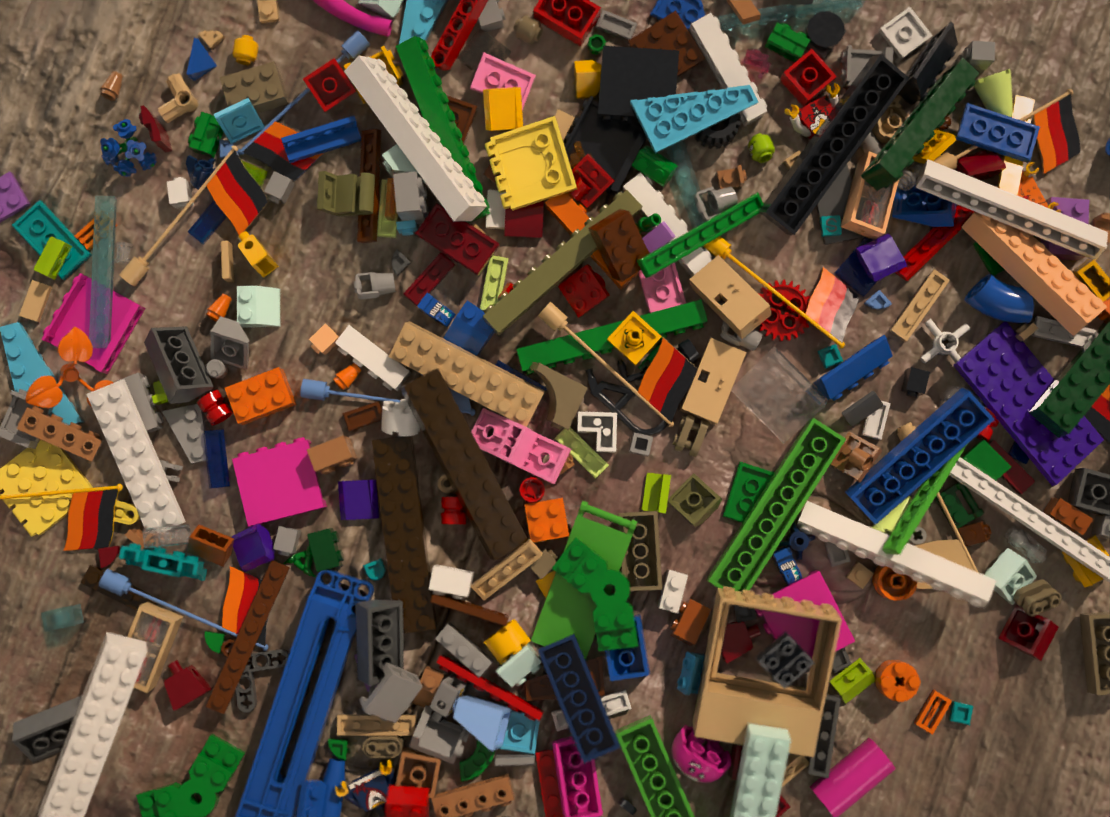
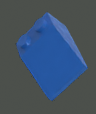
M916 183L898 184L894 197L892 217L932 227L954 226L956 204L916 188Z
M467 300L443 339L479 356L495 332L483 320L484 311Z

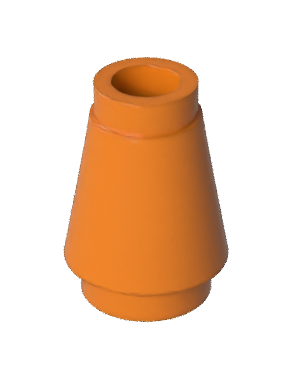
M222 293L207 309L206 315L215 322L218 321L220 316L225 318L232 299Z
M353 363L335 374L336 377L333 381L341 390L348 389L361 372V369Z

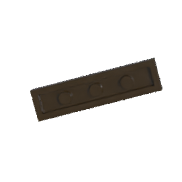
M89 565L81 581L82 584L138 611L140 605L148 601L158 605V603L130 591L119 596L99 587V582L105 571L94 565ZM133 585L131 586V588H134V589H136V590H138V591H141V592H143V593H145V594H148V595H150V596H152V597H154V598H157V597H155V596H153V595H151V594H149V593H147V592H145V591H143V590H141V589H139V588H137V587H135V586H133Z

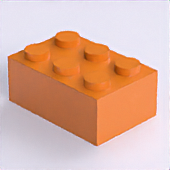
M280 367L225 387L236 421L240 425H246L297 405L284 369Z

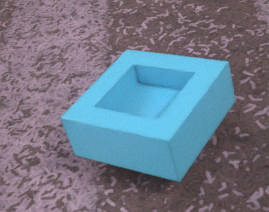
M415 220L396 222L397 231L402 233V235H413V232L418 230Z

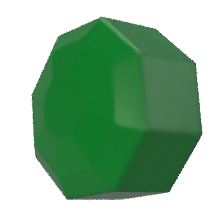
M595 34L589 38L588 49L593 54L599 55L602 53L606 41L602 35Z

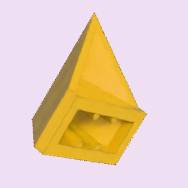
M593 60L574 61L577 99L590 98L591 96L595 98L600 91L602 64Z

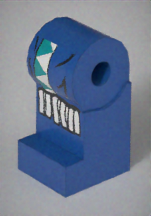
M426 293L417 305L419 310L445 327H448L456 315L429 293Z
M783 547L773 553L772 558L787 585L802 579L801 572L792 556L790 547Z

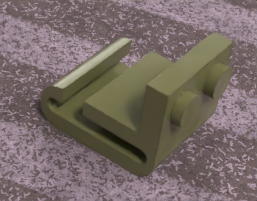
M320 171L317 209L339 217L373 214L375 175L361 173L360 177H357L356 174L337 176L327 171Z

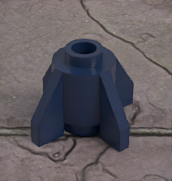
M188 155L186 166L190 183L199 190L216 169H213L216 159L211 158L208 161L199 160L197 162L198 159Z
M793 522L790 526L791 533L788 534L786 541H781L778 546L787 545L791 550L795 551L796 559L802 560L803 550L808 547L809 541L816 538L815 536H807L804 532H800L795 522ZM797 538H800L801 542L797 544L796 540Z

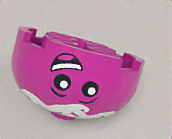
M687 724L678 732L672 743V756L677 767L687 777L701 783H710L718 780L730 767L731 757L729 752L724 751L719 745L720 741L695 737L693 727L687 726ZM707 740L708 743L703 748L702 744Z

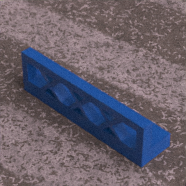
M351 116L282 137L281 139L289 163L360 142L361 136L355 116Z

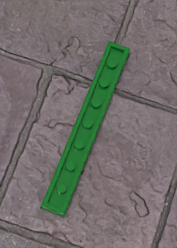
M754 193L637 260L645 278L654 275L759 214V210L764 205L759 193Z

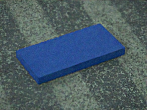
M967 103L960 120L956 140L1028 163L1031 161L1040 126Z

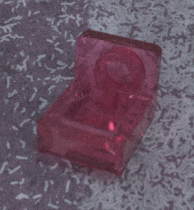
M747 49L743 63L759 67L758 78L762 79L763 74H767L770 63L767 62L769 55L763 54L757 49Z

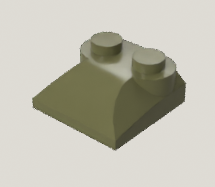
M694 473L668 499V502L694 527L703 524L717 510L722 501V498Z

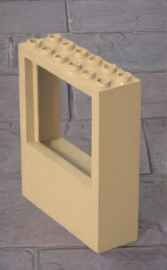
M724 586L723 589L717 588L692 720L695 737L744 745L748 723L788 729L791 739L789 753L814 757L842 620L835 608L825 603H822L821 606L814 605L813 602L808 600L797 602L790 597L774 598V595L768 593L756 595L750 590L739 592L727 586ZM730 604L820 620L812 657L815 664L810 667L806 688L789 685L784 689L779 683L717 673Z

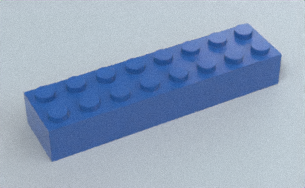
M961 388L867 472L861 483L856 481L845 493L876 525L995 419L970 391Z

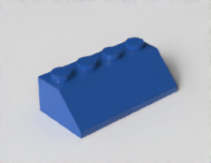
M883 335L875 339L813 382L826 401L830 399L833 401L837 400L843 395L841 393L846 388L848 390L853 389L858 385L857 381L862 377L864 380L874 374L872 370L877 367L881 369L890 363L888 359L893 355L886 336Z

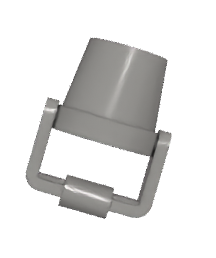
M710 187L694 195L696 207L704 221L732 207L738 201L736 192L732 187L714 190L713 187ZM707 193L709 207L715 215L708 217L706 208L699 195Z
M369 272L355 275L354 291L357 293L358 299L377 298L381 295L395 292L393 273ZM371 279L372 291L362 292L360 280Z
M724 321L720 334L721 338L735 346H742L752 351L757 348L763 336L755 329L743 339L736 333L732 336L727 333L729 326Z

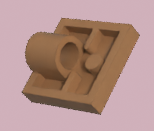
M849 431L845 436L844 444L830 466L861 483L882 450Z

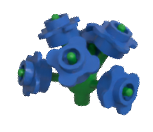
M124 119L113 126V130L118 132L119 137L126 139L124 143L119 144L114 138H109V140L101 139L103 161L107 165H113V169L121 176L128 177L132 173L137 172L134 164L130 162V158H136L144 171L153 168L157 162L156 154L144 153L146 144L144 142L139 143L136 137H132L137 129L136 126L131 124L129 119ZM125 152L126 159L119 161L117 155Z

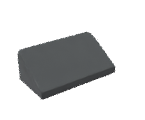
M872 391L844 410L842 415L850 426L853 427L881 408L883 403L875 391Z

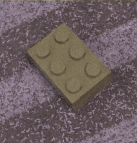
M274 61L220 77L228 107L246 98H249L257 113L289 104L279 68Z

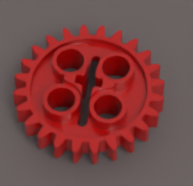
M777 280L774 281L773 286L768 283L787 300L796 301L798 308L806 313L807 300L810 296L804 297L803 294L806 290L799 291V284L794 288L793 281L786 285L785 280H782L780 285ZM764 287L760 289L762 294H758L773 307L770 309L775 317L774 321L766 319L760 324L761 328L758 332L765 330L764 337L771 334L772 341L776 337H778L779 342H782L784 337L787 341H790L791 335L796 339L798 338L797 332L802 335L804 333L803 328H809V325L806 323L809 321L780 299V303L773 302L772 295L775 294ZM781 307L784 308L783 311H784L785 313H784L783 315L781 314V311L778 310V309H780ZM790 313L798 314V317H795ZM785 318H789L792 321V327L785 325Z

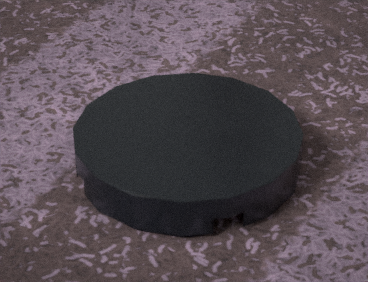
M821 11L814 14L809 20L806 34L808 39H810V43L816 48L831 49L842 40L845 32L844 23L837 14L830 11Z

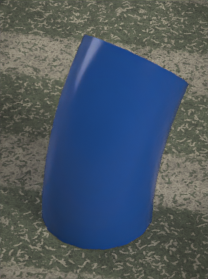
M991 274L978 281L964 299L965 302L979 312L1005 322L1029 323L1033 316V297L1023 287L1001 282Z

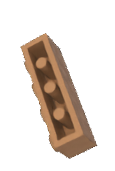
M35 405L32 408H26L16 429L92 462L103 440L99 438L100 434L91 430L87 433L81 430L82 426L73 422L70 425L62 422L64 418L58 415L44 414V409Z
M509 773L435 794L434 799L432 798L436 817H458L461 815L462 817H469L478 810H481V812L492 810V806L495 805L507 806L512 803L511 801L514 800L515 795Z

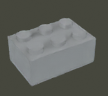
M417 172L393 174L397 214L402 221L415 220L417 224H422L429 214V207L425 201L428 198L427 188L422 177H419Z

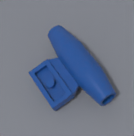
M329 759L322 781L302 780L296 817L341 816L343 797L337 796L335 786L343 788L341 782L345 781V760Z

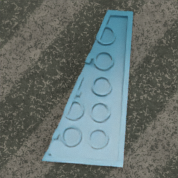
M407 0L399 44L413 36L426 41L448 0Z
M750 85L630 100V104L655 154L758 103Z
M16 322L0 327L15 391L18 392L19 389L28 391L32 383L42 376H52L56 380V384L58 383L55 375L44 362V358L33 345V341L21 323ZM62 386L58 387L61 389L63 396L61 401L54 406L51 415L55 414L64 418L62 422L69 425L71 422L76 424L84 423L82 417L76 412L73 403L69 401L64 393L65 391Z

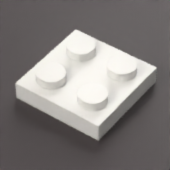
M908 7L879 29L880 34L893 47V50L901 60L933 36L911 7Z

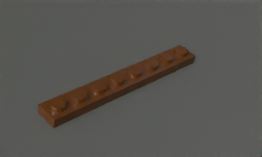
M274 560L271 561L206 705L207 708L222 714L226 713L290 567Z

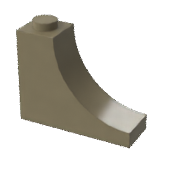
M532 362L530 369L543 380L549 394V411L546 420L551 422L550 426L561 431L562 428L569 430L588 387L541 363Z

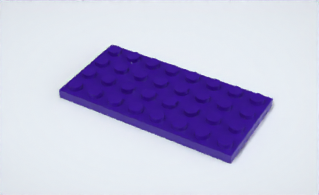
M1004 321L954 363L953 366L987 408L992 411L997 420L1051 486H1055L1104 439L1085 416L1068 435L1058 438L1028 413L1055 380L1023 341L1020 342L1015 337L1016 332Z

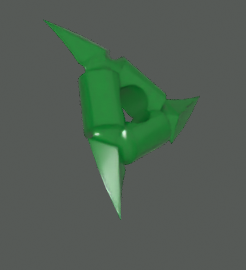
M310 544L307 550L295 555L293 554L283 563H294L304 574L316 578L310 569L313 560ZM302 557L306 560L305 564L301 562Z

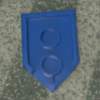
M658 0L650 14L662 20L676 11L688 30L691 23L706 16L701 0Z

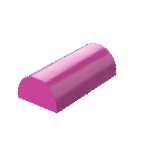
M573 736L553 741L552 745L563 817L602 816L595 759L583 763Z
M868 738L830 769L829 778L820 777L809 787L833 817H839L895 771L896 768L871 738Z

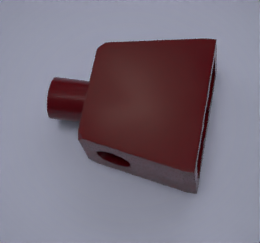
M744 621L726 623L721 649L724 662L729 663L754 648L751 639L761 636L757 624L747 628Z
M178 660L167 665L172 676L164 680V685L174 711L212 690L193 665L183 669Z

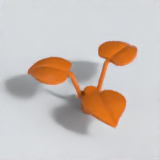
M73 327L59 342L58 353L60 357L67 362L73 361L61 367L60 373L62 376L59 377V382L56 384V380L52 376L38 378L28 389L25 401L28 404L41 408L56 406L63 396L61 389L58 388L62 385L63 380L67 382L77 380L91 392L114 383L109 380H101L95 384L93 389L79 377V372L75 368L77 361L86 362L93 353L92 343L82 330Z

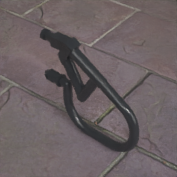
M618 360L617 368L620 373L619 375L627 382L643 379L645 372L627 375L629 373L626 370L625 362L621 360L622 365L620 366ZM593 368L585 370L591 390L590 393L597 397L612 413H617V417L631 431L650 436L663 431L667 427L668 423L664 420L658 426L651 429L637 427L621 412V409L635 393L628 387L601 381L597 385L596 378L592 372ZM606 389L625 395L614 404L601 391Z

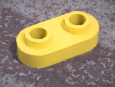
M116 501L115 522L131 525L140 519L134 504ZM129 511H132L134 513V516H131L129 514Z

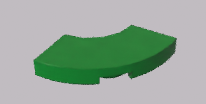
M477 739L476 749L473 754L467 759L459 761L461 782L471 780L483 773L491 763L496 750H489Z

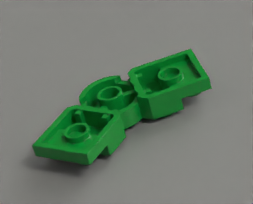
M575 537L552 569L579 592L590 593L592 600L597 605L593 611L598 650L638 647L633 606L626 602L630 595L629 580L622 572L608 569L607 561ZM607 584L614 585L616 589L615 594H607L605 586Z
M211 734L189 770L191 779L183 785L175 782L136 795L142 817L207 816L216 808L220 798L218 792L227 788L246 752ZM195 793H199L201 795L202 801H197L195 799Z

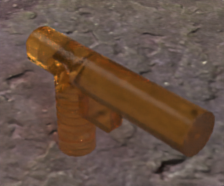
M580 141L573 143L576 153L570 155L571 161L569 162L571 168H574L580 162L581 157L586 156Z

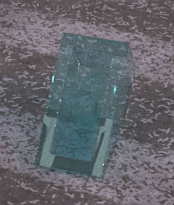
M81 604L41 613L45 632L84 623Z

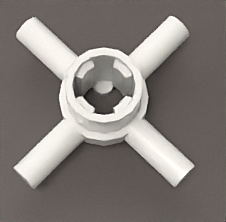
M930 318L925 322V325L935 336L933 348L920 357L921 361L926 363L939 353L941 355L949 354L956 363L961 358L955 350L959 344L958 338L969 331L970 327L965 323L953 333L941 332ZM946 339L949 341V343L946 344V347L948 349H946L944 344L942 343V341H945Z

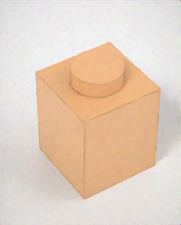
M325 323L309 340L313 343L311 347L318 354L322 352L326 355L337 345L335 342L339 336Z

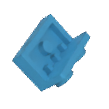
M686 651L682 662L681 675L677 682V690L683 694H698L705 654Z

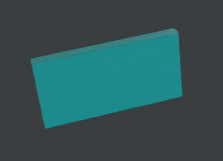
M41 200L35 203L12 224L15 230L39 255H41L51 236L72 246L58 273L62 280H66L92 256L85 246L81 244Z

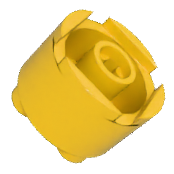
M514 618L506 626H502L496 633H493L484 643L496 660L502 664L510 655L518 653L531 639Z

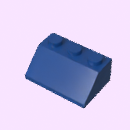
M641 614L634 615L638 647L605 650L610 681L650 675Z

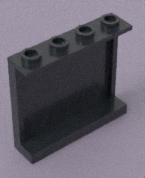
M603 46L598 118L605 122H612L613 119L620 120L622 123L639 121L630 104V100L675 95L679 50Z
M591 96L589 101H584L581 107L583 112L580 117L577 116L572 125L574 129L571 134L568 133L563 143H565L571 169L589 154L614 180L605 192L615 196L619 193L647 136L641 124L635 121L631 123H622L616 119H613L612 122L602 121L601 118H598L599 103L593 101L594 97Z

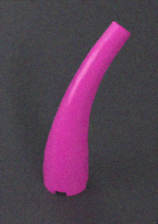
M312 0L321 8L346 23L386 37L390 35L393 23L390 19L366 14L349 5L344 0Z

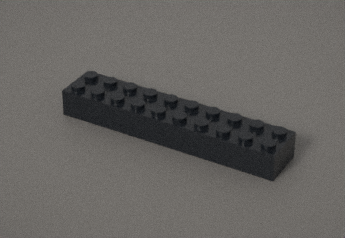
M882 54L872 56L761 207L759 213L786 234L795 235L909 80V77Z

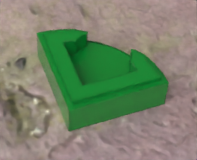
M205 631V641L208 647L214 652L221 654L226 634Z
M329 738L328 747L338 759L346 761L348 740Z

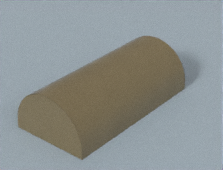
M658 511L618 513L619 517L630 521L632 519L638 521L622 562V573L629 580L630 591L662 590ZM619 525V531L628 532L629 528Z

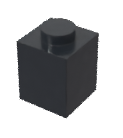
M913 367L906 369L901 391L906 392L907 396L914 398L924 395L930 372Z

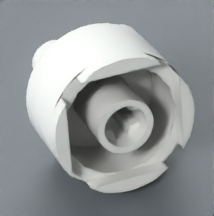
M401 399L400 402H383L381 430L384 433L392 435L393 432H399V436H413L418 434V431L420 432V426L405 399Z

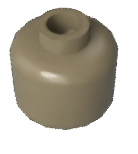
M525 15L515 22L514 30H516V37L528 44L539 41L543 33L539 20Z

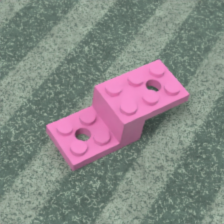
M484 408L471 431L481 450L552 484H555L571 451L567 446L537 434L521 424ZM493 428V435L488 437L489 430ZM549 454L548 462L543 463L544 456Z

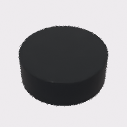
M625 798L619 800L618 804L632 816L636 813L637 809Z

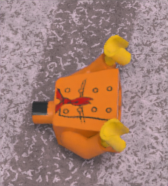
M1034 162L1028 163L1026 171L1021 173L1017 196L1053 210L1059 204L1052 202L1048 206L1034 178L1029 177L1030 174L1038 173L1039 168L1031 172L1030 167L1034 165Z

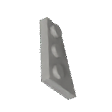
M197 404L162 411L191 464L212 460L204 415Z

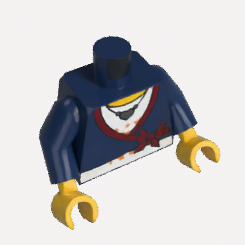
M388 760V766L382 765L380 762L379 768L351 781L348 787L346 782L342 781L341 785L343 788L335 786L337 796L344 797L347 801L359 809H364L366 812L375 808L379 817L385 816L389 785L396 786L397 776L392 768L391 760Z

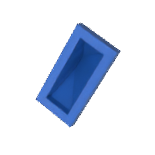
M198 38L193 40L187 75L191 80L196 81L217 67Z

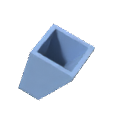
M465 695L455 700L453 718L489 750L494 751L503 746L512 709L493 701Z

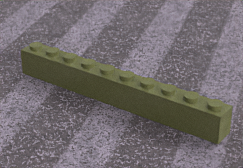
M628 190L615 195L612 199L613 202L609 206L605 204L598 211L599 215L595 218L593 216L584 223L585 227L583 229L575 230L570 235L571 239L567 243L564 241L556 247L557 251L552 256L548 254L541 261L542 264L538 268L533 267L527 273L528 277L523 281L521 279L512 286L514 288L512 291L503 293L498 298L499 302L493 306L491 304L484 310L483 320L498 336L598 250L588 228L619 209L630 211L632 218L641 212L643 206Z

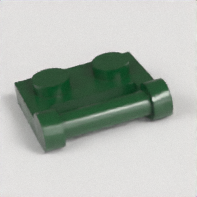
M960 482L940 492L957 529L985 513L982 508H979L968 488ZM957 490H960L972 512L970 514L967 513L955 493ZM936 496L934 499H935V501L937 502L938 506L940 507L941 511L943 512L944 516L946 517L947 521L949 522V520H948V518H947V516H946V514H945V512H944V510H943V508H942V506H941V504H940V502H939V500H938V498H937V496Z

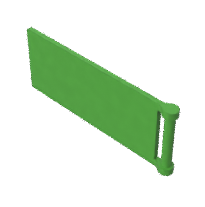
M582 501L564 552L574 538L577 537L607 561L608 569L619 571L638 521L633 519L632 521ZM587 512L629 528L628 532L624 533L587 519L583 515ZM556 572L531 641L545 647L574 634L586 661L596 634L593 611L597 605L592 600L590 593L579 592ZM607 584L605 586L607 594H611L614 585Z

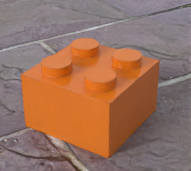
M563 498L524 504L532 542L569 536Z

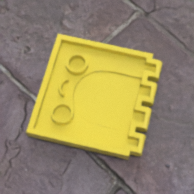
M555 116L490 137L491 141L485 143L488 157L496 156L489 161L493 175L501 174L495 177L499 193L506 191L505 194L500 195L504 209L511 207L513 211L577 190Z
M41 439L36 449L26 448L0 468V493L3 490L5 491L0 496L93 488L64 449ZM73 493L2 500L8 508L16 506L12 513L20 523L28 521L23 527L33 537L36 534L42 535L68 514Z

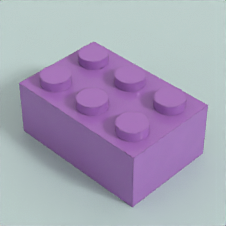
M1050 197L1046 200L1048 206L1052 202L1059 204L1053 208L1054 211L1060 209L1062 214L1088 224L1089 200ZM1041 238V243L1044 244L1045 248L1058 259L1078 261L1086 257Z

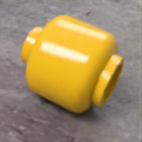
M242 35V38L235 39L232 55L236 62L243 65H251L257 59L259 45L253 40V37Z

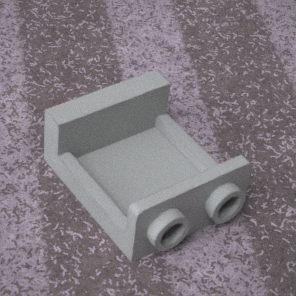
M848 45L845 51L841 53L843 69L840 72V81H843L842 88H849L872 56L882 54L893 64V47H886L883 51L852 49V45Z
M19 389L18 392L12 390L10 394L14 396L0 426V437L24 447L36 449L40 439L16 429L26 408H32L33 405L25 401L27 391ZM54 407L42 408L45 410L44 414L50 416Z
M386 662L382 667L385 674L384 678L368 699L361 697L360 702L363 711L368 715L373 714L384 721L389 720L396 723L423 686L416 674Z
M426 705L409 747L454 764L456 757H461L465 747L461 745L462 741L467 742L470 732L466 728L444 719L441 723L434 721L431 718L433 709Z

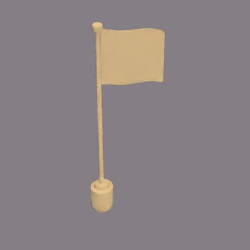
M911 422L897 428L899 432L897 435L900 441L916 429ZM938 492L936 496L957 539L936 540L915 545V547L979 573ZM917 582L918 589H933L927 583Z

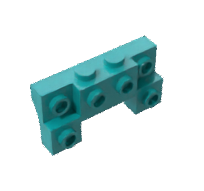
M129 543V546L121 547L119 555L120 559L126 560L127 565L139 566L143 570L175 577H189L205 581L208 570L203 568L204 562L198 561L199 557L185 556V553L180 551L168 553L166 548L162 547L146 550L141 549L140 544Z

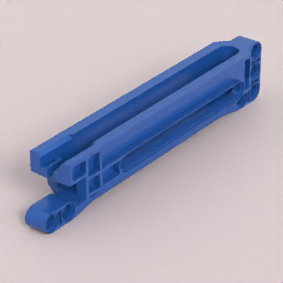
M324 570L318 573L313 589L308 597L236 817L297 816L302 780H308L353 639L357 633L356 613L353 607L356 603L372 599L374 587L370 582L333 570ZM325 573L331 576L329 584L323 582L322 578ZM343 579L350 582L348 590H344L341 587ZM362 585L367 586L369 590L366 596L360 594L359 589ZM333 618L336 621V626L287 776L284 777L281 774V768L330 619Z

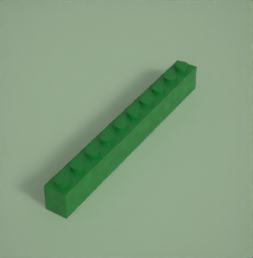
M413 36L396 45V49L421 114L428 121L431 131L439 136L443 147L450 151L454 162H457L462 167L463 174L473 182L474 189L483 196L482 185L475 175L476 169L469 160V151L462 142V133L456 126L454 121L455 115L450 110L448 97L442 90V81L435 72L433 59L428 54V45L424 39ZM486 199L484 202L487 207L473 221H466L467 223H472L490 214L489 203Z
M702 299L640 316L662 336L659 340L663 337L667 338V334H683L686 332L685 329L692 328L693 330L704 328V324L708 322ZM624 320L574 334L595 353H601V355L609 354L612 352L611 349H615V347L607 341V338ZM571 335L517 349L522 372H527V375L535 374L530 369L532 362L541 363L553 369L559 363L564 362V365L575 363V359L581 357L583 360L594 357Z

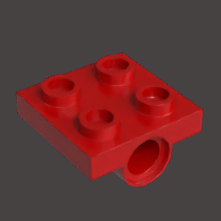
M587 154L572 169L577 190L569 193L588 208L614 180Z
M589 264L558 286L578 318L610 296L605 289V281L598 273L593 271Z

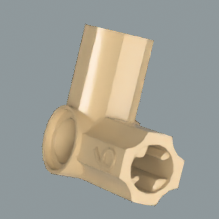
M180 73L170 75L166 83L175 98L158 108L160 115L166 123L173 121L186 112H194L198 107V101L191 93Z

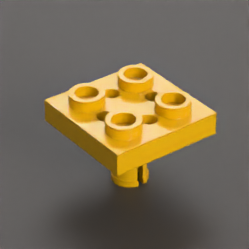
M934 130L935 135L928 142L925 141L923 144L925 148L918 155L913 156L914 161L925 164L927 159L934 161L956 141L954 134Z
M632 311L607 338V341L636 366L662 336Z

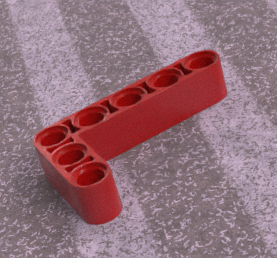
M460 0L431 54L435 67L444 71L452 68L488 0ZM472 6L471 11L467 13L468 8ZM462 23V28L458 30L459 25ZM444 57V61L440 64L441 58Z

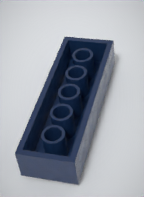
M573 634L538 649L583 763L621 748L575 635Z

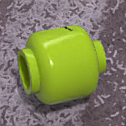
M761 133L755 134L748 143V149L754 161L765 163L772 159L775 148L770 136Z

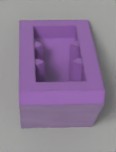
M663 221L642 239L651 253L672 241L676 236L665 221Z

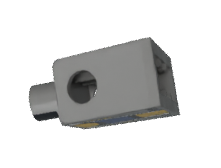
M454 674L444 679L430 705V708L434 710L431 718L441 723L444 717L450 715L453 712L455 700L463 696L469 683L459 680Z

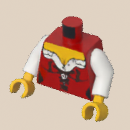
M834 83L835 88L833 91H831V86H826V91L830 94L829 97L826 94L800 109L797 105L791 104L792 112L787 108L784 110L785 114L790 116L794 131L809 139L813 138L839 102L837 94L840 91V86Z

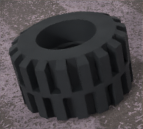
M735 114L725 119V129L715 131L707 128L695 134V140L697 142L702 141V146H705V144L709 145L708 148L710 149L713 146H716V149L721 148L722 145L724 147L727 146L729 142L733 141L741 123L739 121L741 118L740 114Z

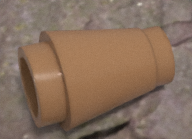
M112 71L100 88V95L105 99L115 101L119 97L123 75Z

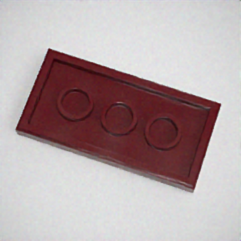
M438 203L435 204L415 233L416 236L477 276L480 275L500 246L497 241L466 221H453L445 208Z

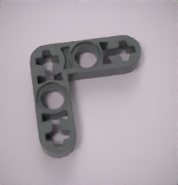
M277 649L252 653V664L246 666L241 679L247 678L250 681V686L244 689L240 686L239 681L236 688L237 704L242 712H250L257 705L254 671L286 666L290 654L287 650ZM280 653L286 657L282 663L280 660H276L271 665V658L279 656ZM259 656H264L267 659L265 666L257 664ZM251 691L247 698L248 701H252V704L247 708V705H243V702L246 700V694L242 696L241 693Z

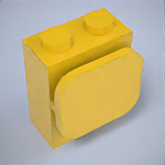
M1087 259L1072 270L1073 274L1102 302L1110 297V278L1095 260Z

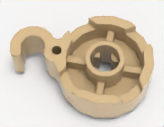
M899 95L895 97L872 129L875 137L882 143H887L910 115L906 114L902 109L903 106L899 104L902 98Z

